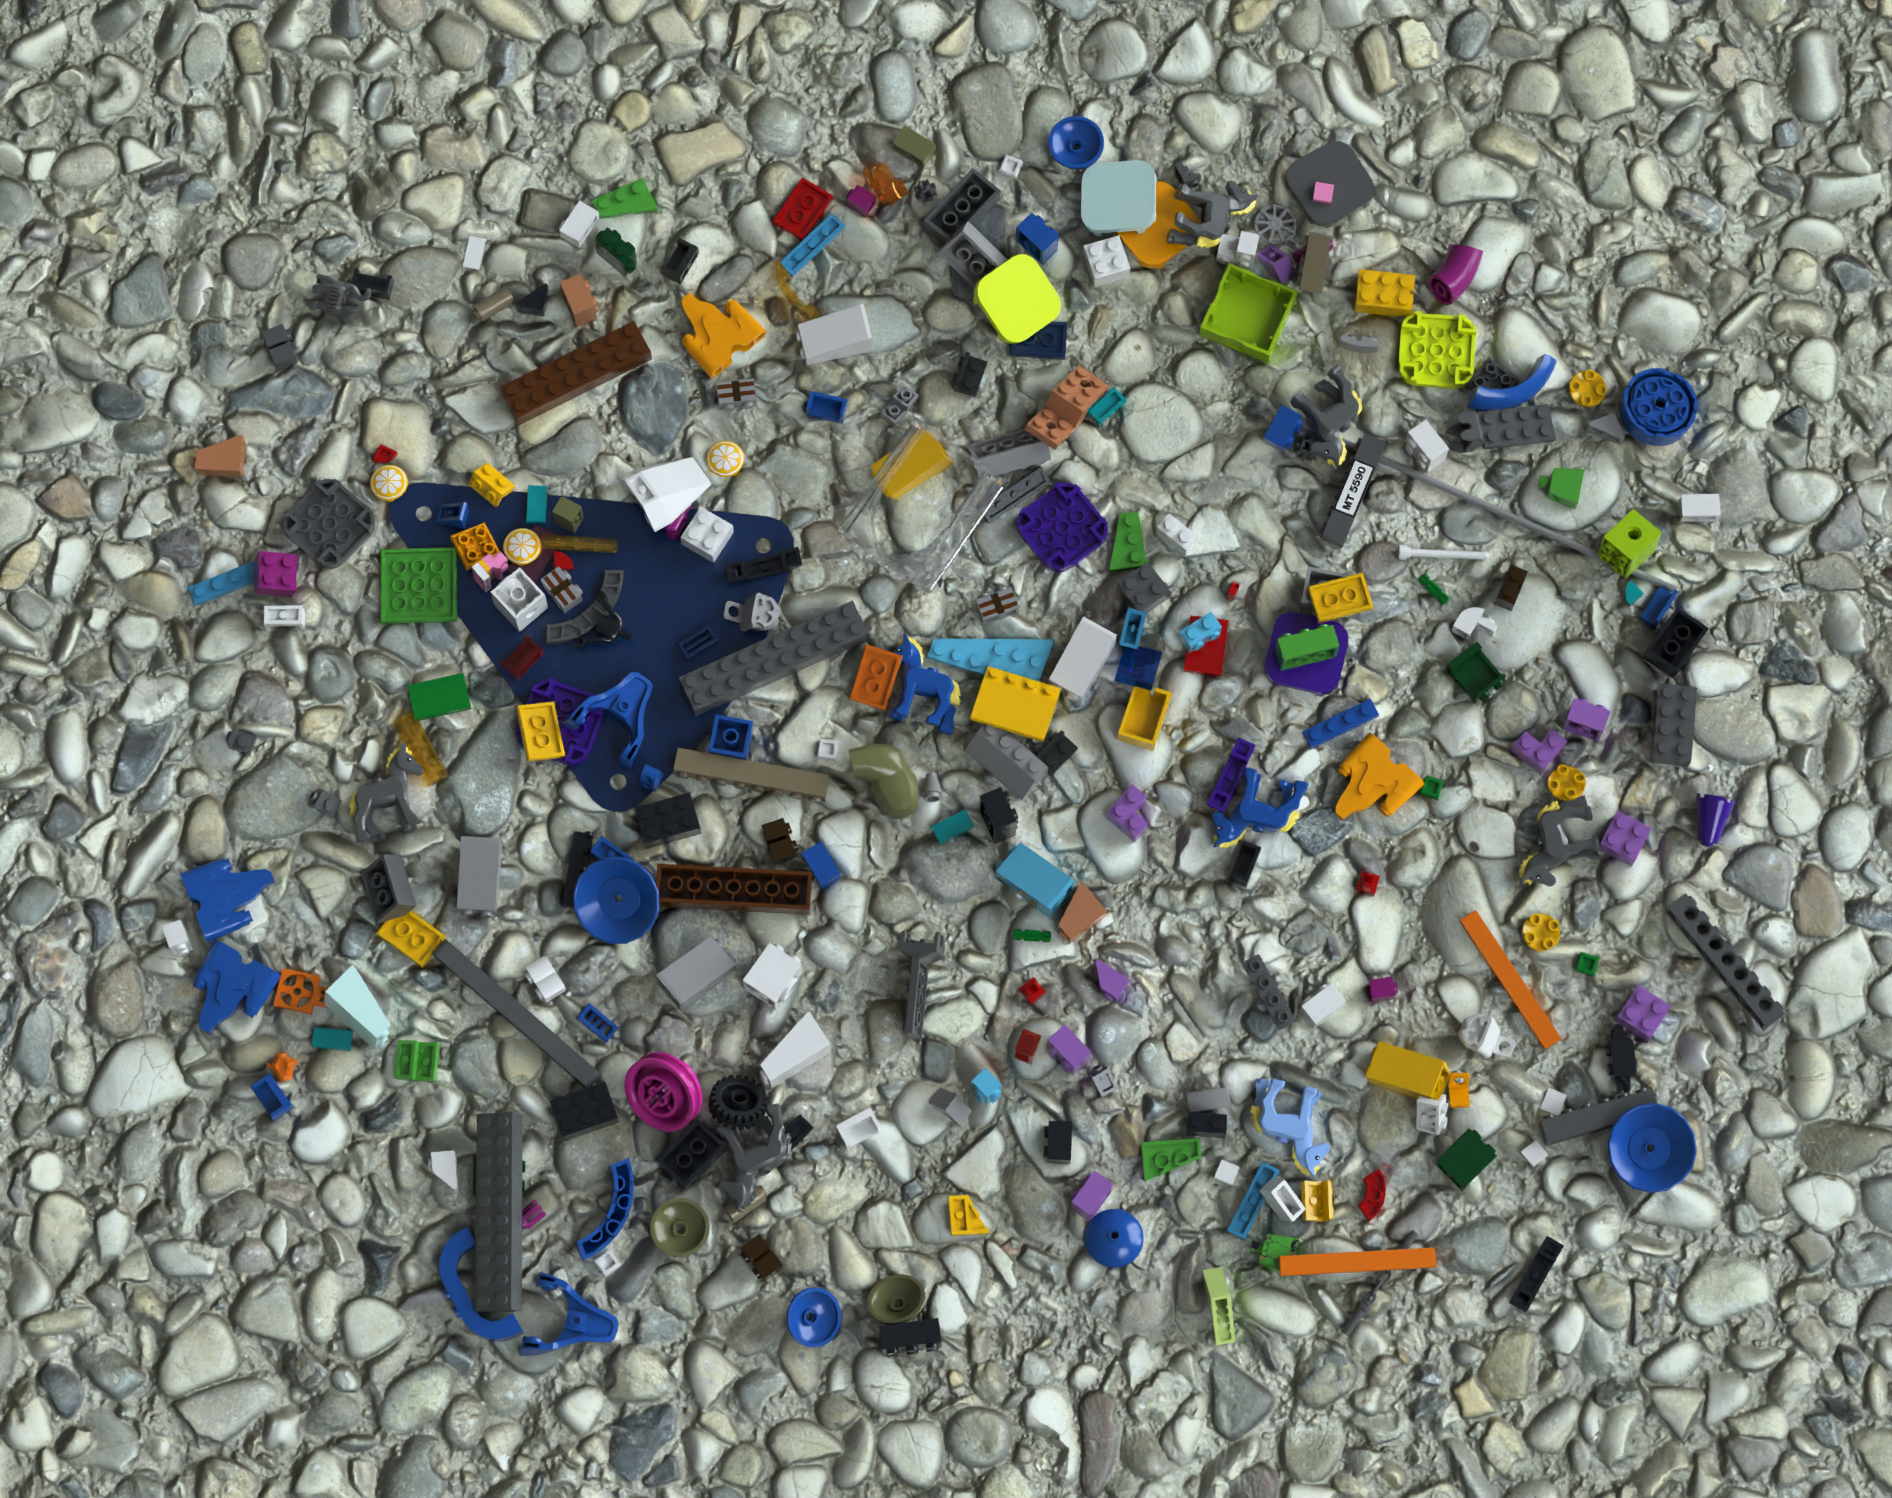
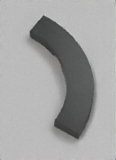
M605 570L604 580L600 591L607 594L608 603L612 608H614L621 593L624 570ZM599 593L596 599L602 600L604 595ZM595 600L575 619L546 625V644L565 643L579 638L578 636L586 635L596 628L603 614L608 616L609 612L603 604Z

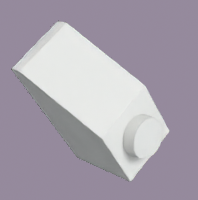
M455 1150L431 1152V1158H428L429 1170H432L434 1176L451 1190L458 1193L459 1182Z

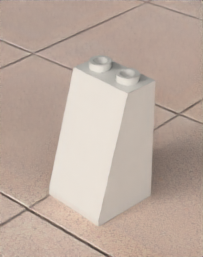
M864 304L798 324V331L795 332L797 342L802 344V348L799 350L801 359H805L806 365L872 351V336Z
M1083 617L1052 672L1048 684L1061 688L1060 692L1066 694L1070 700L1082 703L1114 649L1117 635Z
M810 1012L805 1014L760 1064V1078L765 1086L769 1084L771 1089L831 1052L829 1041Z

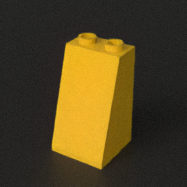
M924 427L871 465L870 468L873 471L871 475L877 483L880 481L882 484L881 490L887 498L890 496L896 500L954 463L934 433Z
M1381 1041L1378 1042L1377 1046H1374L1371 1057H1373L1372 1061L1365 1069V1075L1369 1083L1415 1100L1422 1096L1438 1101L1445 1090L1451 1073L1444 1060Z

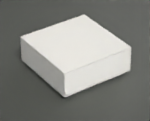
M1006 154L999 173L1016 179L1023 161Z
M819 739L817 759L836 761L839 742L837 740Z
M1537 1140L1520 1152L1532 1168L1548 1156Z
M1221 1160L1214 1179L1232 1186L1240 1167Z
M610 1249L594 1260L605 1277L622 1266Z

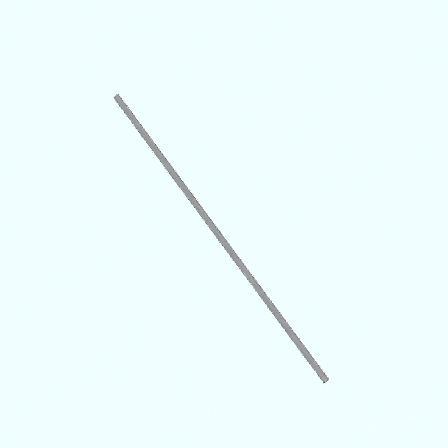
M1303 421L1304 425L1302 428L1315 434L1312 425ZM1342 438L1346 448L1357 452L1358 449L1355 448V443ZM1380 456L1379 463L1602 561L1597 555L1598 551L1387 457ZM1639 569L1631 573V575L1672 593L1678 589L1677 586Z

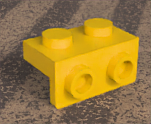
M488 462L473 472L468 483L469 486L495 507L500 504L503 497L511 493L515 488L512 482Z
M1331 1181L1301 1182V1201L1306 1208L1302 1212V1221L1325 1222L1332 1220L1334 1209L1332 1206L1333 1188L1331 1187Z

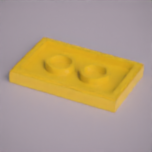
M1363 572L1312 585L1307 588L1318 624L1373 610L1374 608Z
M554 702L518 705L516 711L527 762L564 758L565 752Z
M412 911L405 916L384 922L376 932L379 937L422 968L432 957V952L446 939L444 934Z

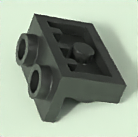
M966 351L965 356H961L958 367H960L959 373H955L952 380L954 391L976 398L988 361L972 357L970 352Z
M1063 730L1059 733L1055 732L1049 738L1050 742L1045 747L1042 745L1035 753L1036 757L1048 766V774L1051 776L1078 751V747L1064 735L1065 732Z

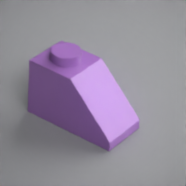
M1269 245L1256 254L1258 260L1277 281L1281 283L1286 282L1291 276L1296 274L1289 256L1274 246Z
M1097 958L1095 970L1102 997L1110 1002L1113 1000L1117 1003L1129 985L1130 979Z

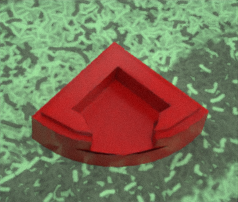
M380 444L372 462L377 464L388 463L398 455V452Z
M554 551L555 569L559 566L562 571L574 570L573 563L566 554Z
M1232 582L1227 595L1228 600H1235L1240 583Z

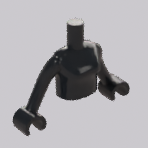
M599 591V593L604 595V598L602 600L596 599V601L603 604L613 618L603 614L596 626L595 633L604 637L584 638L583 636H578L583 640L581 645L575 643L580 649L585 648L589 643H613L618 636L630 640L632 633L622 629L623 619L608 603V596L603 591Z

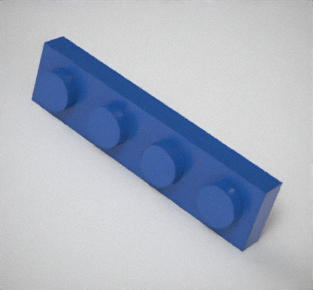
M1370 698L1304 730L1302 734L1310 749H1313L1379 717V713Z

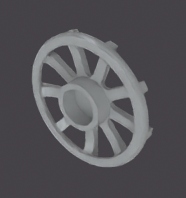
M1276 204L1269 205L1261 209L1257 214L1254 223L1255 231L1263 241L1269 244H1282L1290 240L1294 235L1296 218L1287 207ZM1273 209V217L1265 211ZM1276 209L1283 210L1279 217L1276 216ZM1286 213L1291 217V219L1282 220ZM1263 214L1268 221H1262L1259 218ZM1293 223V229L1291 230L1283 225ZM1258 224L1268 226L1260 232L1258 230ZM1268 230L1271 232L1269 240L1262 236ZM1281 230L1289 232L1290 235L1284 239ZM1274 233H1278L1281 241H1272Z

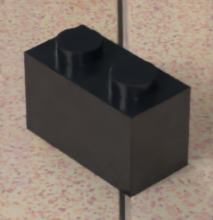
M1188 1112L1186 1123L1187 1136L1225 1138L1227 1114Z
M1049 1121L1048 1126L1044 1127V1138H1048V1146L1044 1145L1043 1157H1047V1163L1070 1164L1072 1122Z

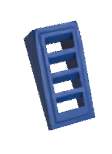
M590 1003L586 1004L575 1018L606 1043L619 1028ZM590 1011L592 1014L585 1020L584 1017ZM595 1016H597L598 1019L593 1025H591L590 1022L593 1020ZM601 1021L605 1022L599 1030L596 1029ZM607 1026H610V1030L603 1035L602 1032Z

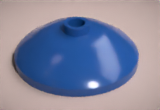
M1071 116L1062 119L1052 128L1048 145L1052 157L1060 165L1069 169H1084L1093 165L1102 155L1104 137L1101 129L1092 120L1081 116ZM1073 146H1078L1079 149L1075 150Z
M1107 1209L1099 1212L1088 1223L1085 1231V1246L1089 1255L1097 1263L1106 1267L1119 1268L1130 1264L1137 1258L1143 1246L1144 1236L1140 1223L1132 1214L1121 1209ZM1112 1233H1117V1234H1118V1238H1117V1239H1113V1238L1111 1237V1234H1112Z
M816 1287L804 1289L795 1295L788 1306L786 1314L787 1327L791 1336L799 1344L807 1347H820L829 1343L837 1334L841 1324V1309L837 1299L829 1291ZM809 1313L810 1317L807 1320L806 1315Z

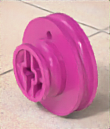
M651 1052L641 1057L626 1073L624 1086L627 1100L637 1116L649 1126L661 1131L673 1132L685 1127L698 1115L702 1106L701 1087L692 1068L679 1058L665 1052Z

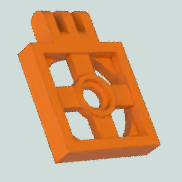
M283 968L273 1006L312 1015L314 1006L327 1008L321 1002V999L324 1000L325 995L323 992L328 987L319 986L321 976ZM291 976L297 977L295 985H284L287 978ZM305 978L312 982L313 991L304 989ZM296 988L301 990L300 995L294 994ZM281 993L290 994L292 997L290 1006L283 1002ZM303 997L311 999L306 1005L298 1007L299 1000Z

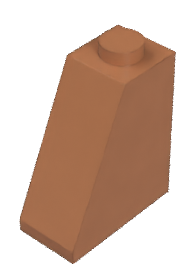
M239 435L197 450L196 457L192 459V468H195L197 475L242 477L246 445L244 436Z
M1083 882L1077 888L1058 925V935L1063 941L1067 940L1069 944L1101 921L1107 914V911Z

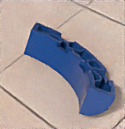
M1548 354L1538 357L1527 378L1512 388L1490 389L1478 386L1472 389L1466 407L1477 411L1515 408L1522 405L1544 387L1554 371L1557 361Z
M629 1158L608 1167L612 1192L607 1213L599 1226L591 1234L574 1243L582 1260L595 1255L610 1244L623 1228L628 1218L634 1190V1177Z

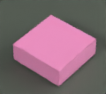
M1316 182L1313 201L1331 204L1334 185Z

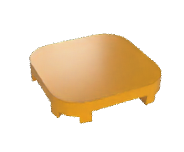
M1162 181L1156 182V222H1153L1144 233L1140 234L1137 231L1113 232L1114 236H1120L1121 241L1138 260V264L1141 267L1157 268V270L1164 267L1166 262L1188 247L1183 244L1166 243L1167 234L1170 229H1176L1180 233H1188L1174 225L1175 213L1177 211L1181 212L1188 220L1200 224L1197 215L1186 202L1174 199L1175 189Z

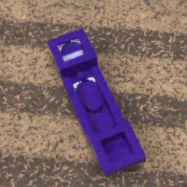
M1238 737L1206 806L1222 813L1225 812L1242 778L1243 769L1247 767L1256 746L1255 744Z

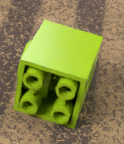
M1632 509L1603 537L1597 555L1604 563L1609 564L1618 575H1622L1626 579L1655 552L1662 532Z

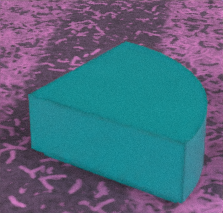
M1632 580L1625 589V601L1630 607L1644 595Z

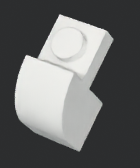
M1472 607L1464 610L1459 615L1451 631L1466 640L1469 639L1475 628L1492 637L1498 625L1492 619L1482 617L1484 609Z

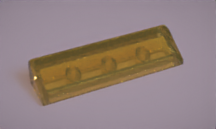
M543 534L541 548L617 553L618 539Z
M413 711L398 716L393 723L403 742L406 743L408 750L412 751L411 756L417 763L422 765L424 769L422 777L426 785L429 787L447 778L449 775L419 721L415 722Z

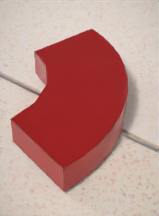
M1380 1168L1363 1178L1366 1194L1363 1201L1357 1207L1368 1223L1377 1216L1385 1200L1386 1183Z

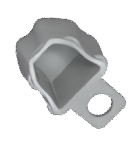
M758 592L746 599L744 605L727 601L723 617L740 623L742 631L749 629L766 631L778 625V616L781 609L772 597ZM731 606L738 609L736 617L730 616L728 612Z

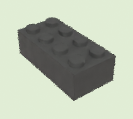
M972 168L924 219V229L944 245L967 221L975 227L1001 199V190Z
M1658 684L1655 693L1650 763L1688 767L1691 763L1697 687Z

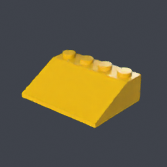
M988 666L970 720L1044 742L1057 707L1061 688Z

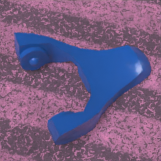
M631 672L612 689L586 699L561 723L570 730H576L580 724L585 722L584 717L589 711L603 709L614 714L625 722L630 731L631 741L627 747L621 749L622 754L618 758L619 764L630 771L644 737V711L653 685L650 680L640 673Z
M539 1272L536 1287L542 1288L544 1291H554L559 1288L568 1302L567 1318L561 1335L551 1343H544L545 1341L537 1339L535 1336H523L520 1349L521 1356L546 1354L580 1342L610 1343L615 1339L619 1325L616 1316L587 1302L569 1283Z

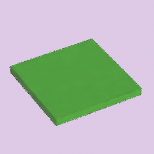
M455 547L381 549V624L457 622V551Z

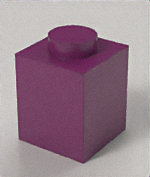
M859 185L855 189L852 188L846 196L847 206L865 218L876 204V196Z
M1392 977L1372 979L1367 984L1371 1003L1393 1000L1395 993H1398L1397 983L1393 982Z

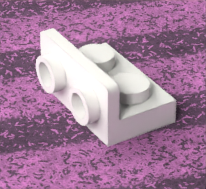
M1442 1094L1438 1101L1419 1096L1417 1100L1416 1130L1439 1135L1442 1128L1445 1129L1448 1118L1445 1117L1448 1109L1446 1095Z

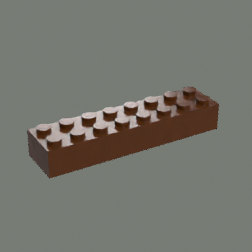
M632 321L500 386L501 395L519 426L652 360V354L635 321Z
M657 864L656 886L659 891V907L810 915L812 872Z

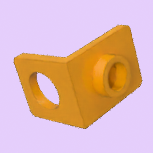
M1450 1073L1448 1086L1450 1107H1470L1469 1073ZM1463 1078L1464 1081L1462 1083H1455L1454 1079Z

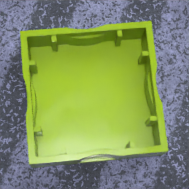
M1229 263L1219 284L1218 293L1210 304L1201 324L1199 335L1268 363L1295 304L1298 291L1278 282L1263 279L1251 271Z

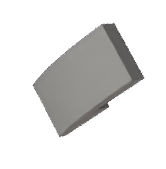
M1343 334L1339 342V347L1359 353H1376L1380 346V342L1377 339L1364 335L1361 341H1358L1352 335Z
M903 385L893 396L892 401L881 412L880 417L895 427L909 411L919 395Z
M1228 1087L1187 1093L1189 1112L1231 1107Z

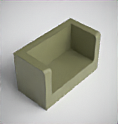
M904 125L892 142V150L924 168L936 151V144Z
M563 496L552 511L555 524L574 534L584 519L582 506Z

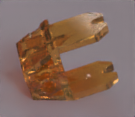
M871 162L869 163L871 171L867 167H863L865 178L883 205L891 206L909 194L902 178H895L887 165L881 162L876 165Z

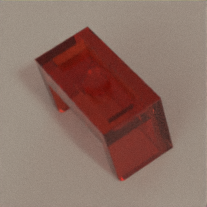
M528 635L523 637L524 642L506 660H500L501 667L517 681L544 654L543 649Z
M1023 1029L1015 1047L1016 1053L1014 1058L1032 1065L1041 1044V1035Z

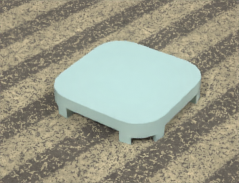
M1131 160L1102 162L1087 168L1083 174L1081 184V217L1086 229L1094 233L1095 236H1102V233L1137 231L1140 234L1144 233L1153 222H1156L1157 178L1152 166L1145 161Z

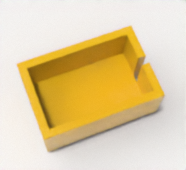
M1359 269L1354 312L1397 317L1411 315L1415 275Z
M1135 681L1117 740L1154 751L1172 693L1155 688L1154 696H1151L1152 686Z

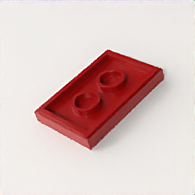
M802 177L772 220V224L803 241L834 199V196Z
M1190 616L1189 625L1194 623L1201 617ZM1217 619L1222 628L1220 636L1215 640H1209L1204 643V646L1197 651L1193 650L1188 653L1186 650L1183 672L1222 676L1228 620Z

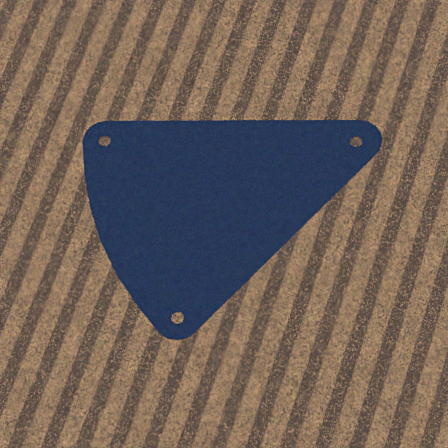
M426 482L408 485L403 495L391 502L390 520L409 549L454 547L450 536L484 522L499 551L505 557L503 544L510 532L519 528H526L538 535L541 541V553L533 562L523 566H518L508 559L507 564L509 568L502 573L504 579L520 567L546 597L548 608L520 632L494 606L491 591L503 579L494 578L491 581V589L485 592L473 579L472 569H465L457 553V615L523 705L527 704L531 694L530 690L534 684L536 685L540 681L548 680V678L589 693L593 692L596 695L612 689L631 672H638L650 680L653 688L644 711V737L630 771L621 766L618 760L622 754L621 749L627 747L631 741L629 728L624 721L607 710H604V718L588 758L580 765L568 766L593 801L601 808L612 812H620L638 806L653 792L640 786V776L645 765L647 764L661 770V773L664 774L661 781L663 783L674 772L678 748L694 750L713 729L715 715H722L732 702L730 701L695 717L679 684V677L760 642L767 637L769 630L756 631L749 629L742 631L740 623L725 619L723 614L726 602L732 601L744 605L746 599L759 592L772 597L779 604L788 572L754 581L728 583L725 564L742 560L747 562L780 554L782 550L794 548V539L789 528L780 520L768 516L709 511L732 524L734 533L713 563L681 544L682 534L699 509L689 510L686 515L688 521L680 535L676 539H670L666 535L664 528L656 532L653 531L646 521L644 510L639 503L563 496L582 506L584 519L574 534L554 522L552 511L562 496L547 494L546 524H531L526 522L527 492L512 491L503 497L500 504L495 507L472 487ZM467 503L469 514L465 529L436 523L441 504ZM427 506L431 509L432 516L429 520L420 521L417 519L416 511L419 507ZM761 538L769 539L772 544L771 550L767 553H760L756 549V542ZM554 551L562 552L571 559L574 570L567 571L572 578L570 581L573 585L577 584L583 592L581 594L583 601L565 614L544 589L540 580L555 569ZM605 570H624L621 593L613 609L623 619L622 629L632 633L630 640L618 636L613 643H589L583 649L575 645V643L578 645L583 643V640L580 638L560 644H546V625L562 623L580 616L598 597L603 584ZM731 606L728 612L730 616L736 617L738 609ZM709 624L718 637L719 642L687 661L680 649H678L677 644ZM594 629L586 635H584L583 637L592 638L604 636L595 633ZM709 631L683 646V648L685 649L709 634ZM711 637L710 639H708V640L705 641L704 643L700 644V645L697 646L696 648L692 649V650L689 651L687 654L691 653L692 651L696 650V649L699 648L700 646L704 645L705 643H707L708 641H710L711 639H713V637ZM621 774L626 778L627 783L623 789L616 790L611 786L610 780L614 775Z

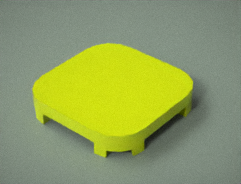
M1019 254L1008 259L975 283L973 301L975 305L979 304L998 333L996 337L1000 341L1014 345L1022 342L1059 315L1061 301L1057 292L1038 263L1028 255Z
M1414 311L1413 314L1403 320L1400 331L1399 375L1406 383L1413 386L1459 389L1466 386L1472 378L1474 371L1476 326L1466 318V315L1462 314L1449 316Z

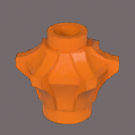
M287 1052L275 1053L274 1059L267 1063V1067L274 1072L277 1081H287L293 1079V1069L298 1060L291 1058L287 1055Z

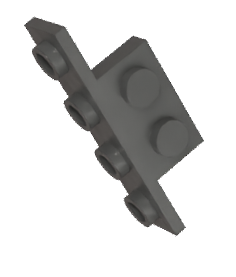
M1258 954L1242 962L1278 1030L1280 1031L1295 1023L1296 1020L1287 1005L1286 996L1283 992L1280 993L1274 975L1271 976L1261 956Z

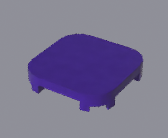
M1059 482L1054 485V488L1020 511L1017 519V531L1044 566L1054 572H1065L1101 547L1108 535V523L1105 517L1100 515L1081 492V488L1078 485Z
M1298 612L1282 614L1274 624L1266 656L1264 672L1267 678L1272 682V685L1277 687L1280 685L1314 693L1320 697L1331 693L1337 688L1348 647V633L1340 623L1332 620L1318 624L1315 616ZM1323 624L1334 626L1339 643L1338 653L1335 658L1281 671L1275 652L1277 639L1281 635L1287 633L1291 635L1298 634L1303 629L1314 630Z
M550 678L540 681L536 685L534 684L530 690L531 694L527 704L554 702L565 752L564 758L549 760L567 766L580 765L590 755L604 718V710L589 711L584 717L585 722L580 724L576 730H570L561 722L586 699L596 696V694L556 682L555 679ZM517 725V740L524 750L520 726Z

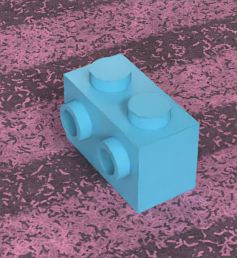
M1209 612L1179 631L1178 638L1188 653L1193 650L1197 651L1202 648L1204 643L1209 640L1213 641L1219 637L1222 626L1213 613Z
M986 1068L971 1081V1089L975 1092L974 1097L980 1103L984 1102L988 1105L990 1102L995 1103L1001 1097L1002 1084Z

